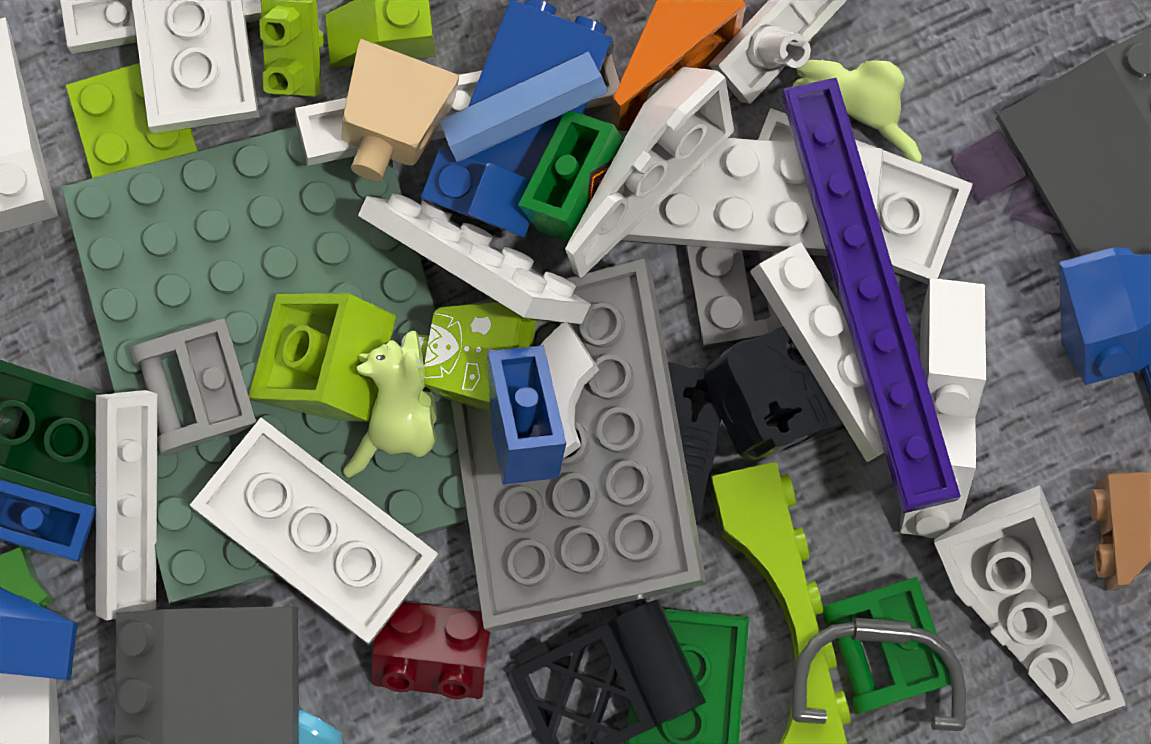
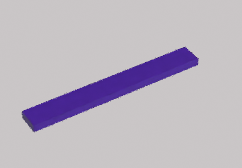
M837 77L783 89L781 97L902 514L957 501L961 495Z

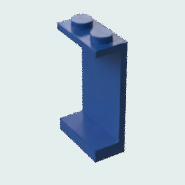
M510 0L469 106L588 51L600 72L606 55L610 56L614 47L612 37L605 35L607 27L583 16H577L575 22L555 16L557 8L542 0H525L524 3ZM587 103L571 111L583 114ZM564 114L481 151L470 158L486 164L487 162L493 163L531 180Z

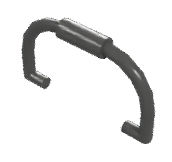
M853 618L850 623L831 625L811 637L798 656L793 677L792 717L794 721L799 723L825 724L827 719L826 710L806 709L807 679L810 665L823 646L835 639L851 637L854 641L908 644L912 640L923 643L941 657L949 671L952 688L951 716H932L931 727L933 730L962 731L965 728L966 687L962 665L947 643L931 631L912 627L909 621Z

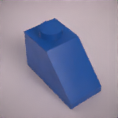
M544 345L488 351L487 367L492 436L502 484L559 478L566 440Z
M0 480V543L18 548L21 547L43 555L80 562L95 516L96 507Z

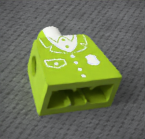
M499 302L449 306L436 309L433 314L430 335L418 334L425 369V387L442 398L491 412L487 353L488 351L532 347L537 319L524 318ZM405 336L402 339L401 348L404 345Z

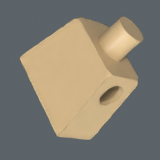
M361 39L357 48L345 105L341 135L343 141L359 147L351 165L352 171L365 179L381 181L390 159L405 165H414L440 125L439 120L444 119L453 105L460 75Z

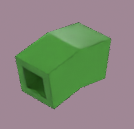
M19 547L0 555L1 588L15 595L24 596L44 607H47L55 600L38 579L27 550Z

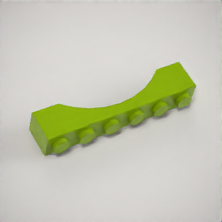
M777 461L711 476L708 485L721 537L750 561L764 577L775 595L791 635L796 668L798 656L811 637L819 633L815 615L823 614V606L817 583L815 581L807 583L802 561L809 560V550L803 528L793 529L788 507L796 506L791 478L788 473L780 475ZM832 642L823 646L814 657L807 679L806 709L826 710V723H799L794 721L791 705L786 729L779 744H847L843 725L850 724L851 718L843 690L834 692L829 670L837 668V662Z

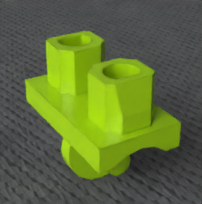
M260 0L261 19L259 20L260 38L263 40L265 69L262 72L263 90L270 94L316 97L321 93L319 48L324 44V33L318 29L317 0Z

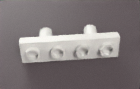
M768 0L709 65L713 70H717L726 77L727 87L740 102L751 104L785 66L798 68L808 61L811 53L809 40L847 0Z

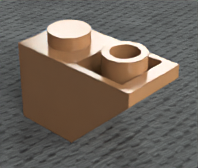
M1151 472L1107 474L1096 482L1097 489H1092L1090 492L1091 518L1093 522H1100L1101 544H1097L1095 547V569L1099 578L1105 577L1106 591H1117L1128 586L1151 560Z

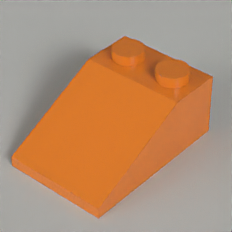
M657 0L613 97L612 124L615 125L616 129L628 131L631 128L640 109L647 101L650 91L658 82L663 79H670L682 67L704 69L741 30L746 3L743 0Z

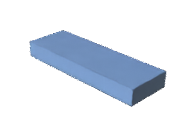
M588 51L439 121L456 161H462L603 96L608 90Z

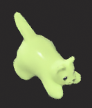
M808 60L803 66L796 68L797 74L801 78L797 79L792 87L837 77L847 114L857 121L877 129L887 140L901 150L908 160L916 163L921 162L922 155L916 142L898 127L901 112L900 94L904 88L905 78L897 66L888 61H865L857 69L849 71L837 62Z
M416 331L407 332L402 348L397 342L391 340L384 343L381 347L373 349L368 354L361 353L358 355L359 360L363 362L357 366L358 373L371 377L378 387V392L371 413L368 432L363 437L354 456L344 467L343 475L348 478L363 471L377 450L388 454L411 453L420 458L431 451L436 442L434 423L437 420L436 405L432 391H422L425 387V369L421 345Z

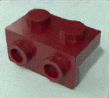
M403 602L375 637L372 652V684L378 687H386L395 692L418 691L442 694L450 699H481L484 691L485 669L491 632L484 629L482 612Z

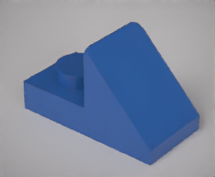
M440 146L421 195L423 200L525 238L531 223L518 206L530 182L529 179L493 163L487 162L486 164L470 157L462 161H456L451 150Z

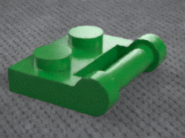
M918 577L823 606V617L826 624L850 623L853 619L852 616L867 611L870 619L909 621L912 627L931 631L937 636ZM851 637L837 639L856 696L851 698L856 715L951 685L947 667L941 657L927 645L912 640L908 644L878 642L892 685L877 690L861 641H854Z

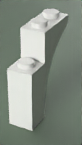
M930 278L921 312L920 360L961 497L954 502L904 514L901 511L900 533L937 538L960 523L976 470L975 417L986 382L985 285Z

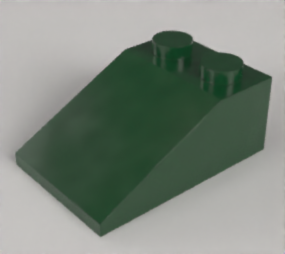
M0 360V478L96 507V395H103L104 393Z

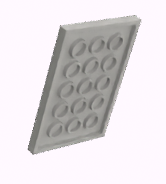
M645 258L586 273L581 279L578 276L567 278L568 281L576 286L573 294L591 304L582 324H569L596 363L599 371L584 385L576 402L574 427L581 447L563 458L559 478L503 485L492 436L491 412L451 401L483 626L485 630L491 633L707 584L651 265ZM490 298L471 304L493 303L498 301L494 300L493 298ZM537 319L533 346H540L564 322Z

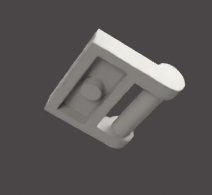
M685 245L702 349L734 345L783 327L768 300L770 318L754 320L743 258L744 252L754 250ZM758 251L760 263L780 252Z
M225 318L145 341L130 348L133 364L135 367L141 368L147 391L158 394L157 425L160 435L157 437V446L161 456L177 454L190 449L192 446L252 429L257 423ZM174 355L178 356L197 420L196 424L181 427L162 363L164 359Z

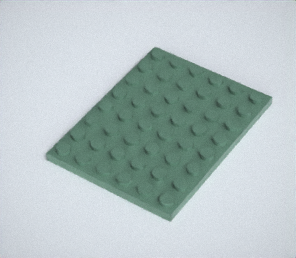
M294 126L61 186L114 392L147 390L141 368L135 367L133 364L130 348L145 341L225 318L249 395L276 294L350 293L396 315L391 340L397 342L400 347L402 339L407 332L416 331L419 335H430L435 308L419 253L358 216L366 196L389 200L392 193L402 195L392 159H390L381 181L368 180L354 173L351 165L355 156L307 166L298 127ZM178 356L168 357L162 363L181 427L196 424L197 420ZM424 387L422 390L423 392H431L427 387ZM432 392L437 412V420L434 423L436 442L432 450L425 456L418 458L411 453L388 454L377 450L363 471L348 478L343 475L344 467L354 456L363 437L368 432L369 422L330 420L250 399L257 422L260 418H263L416 537L469 523L451 400L442 398ZM157 425V437H158V436L160 435V432H159L158 425ZM251 429L192 446L188 450L173 455L161 456L157 446V542L154 547L171 606L278 576L190 507L193 500Z

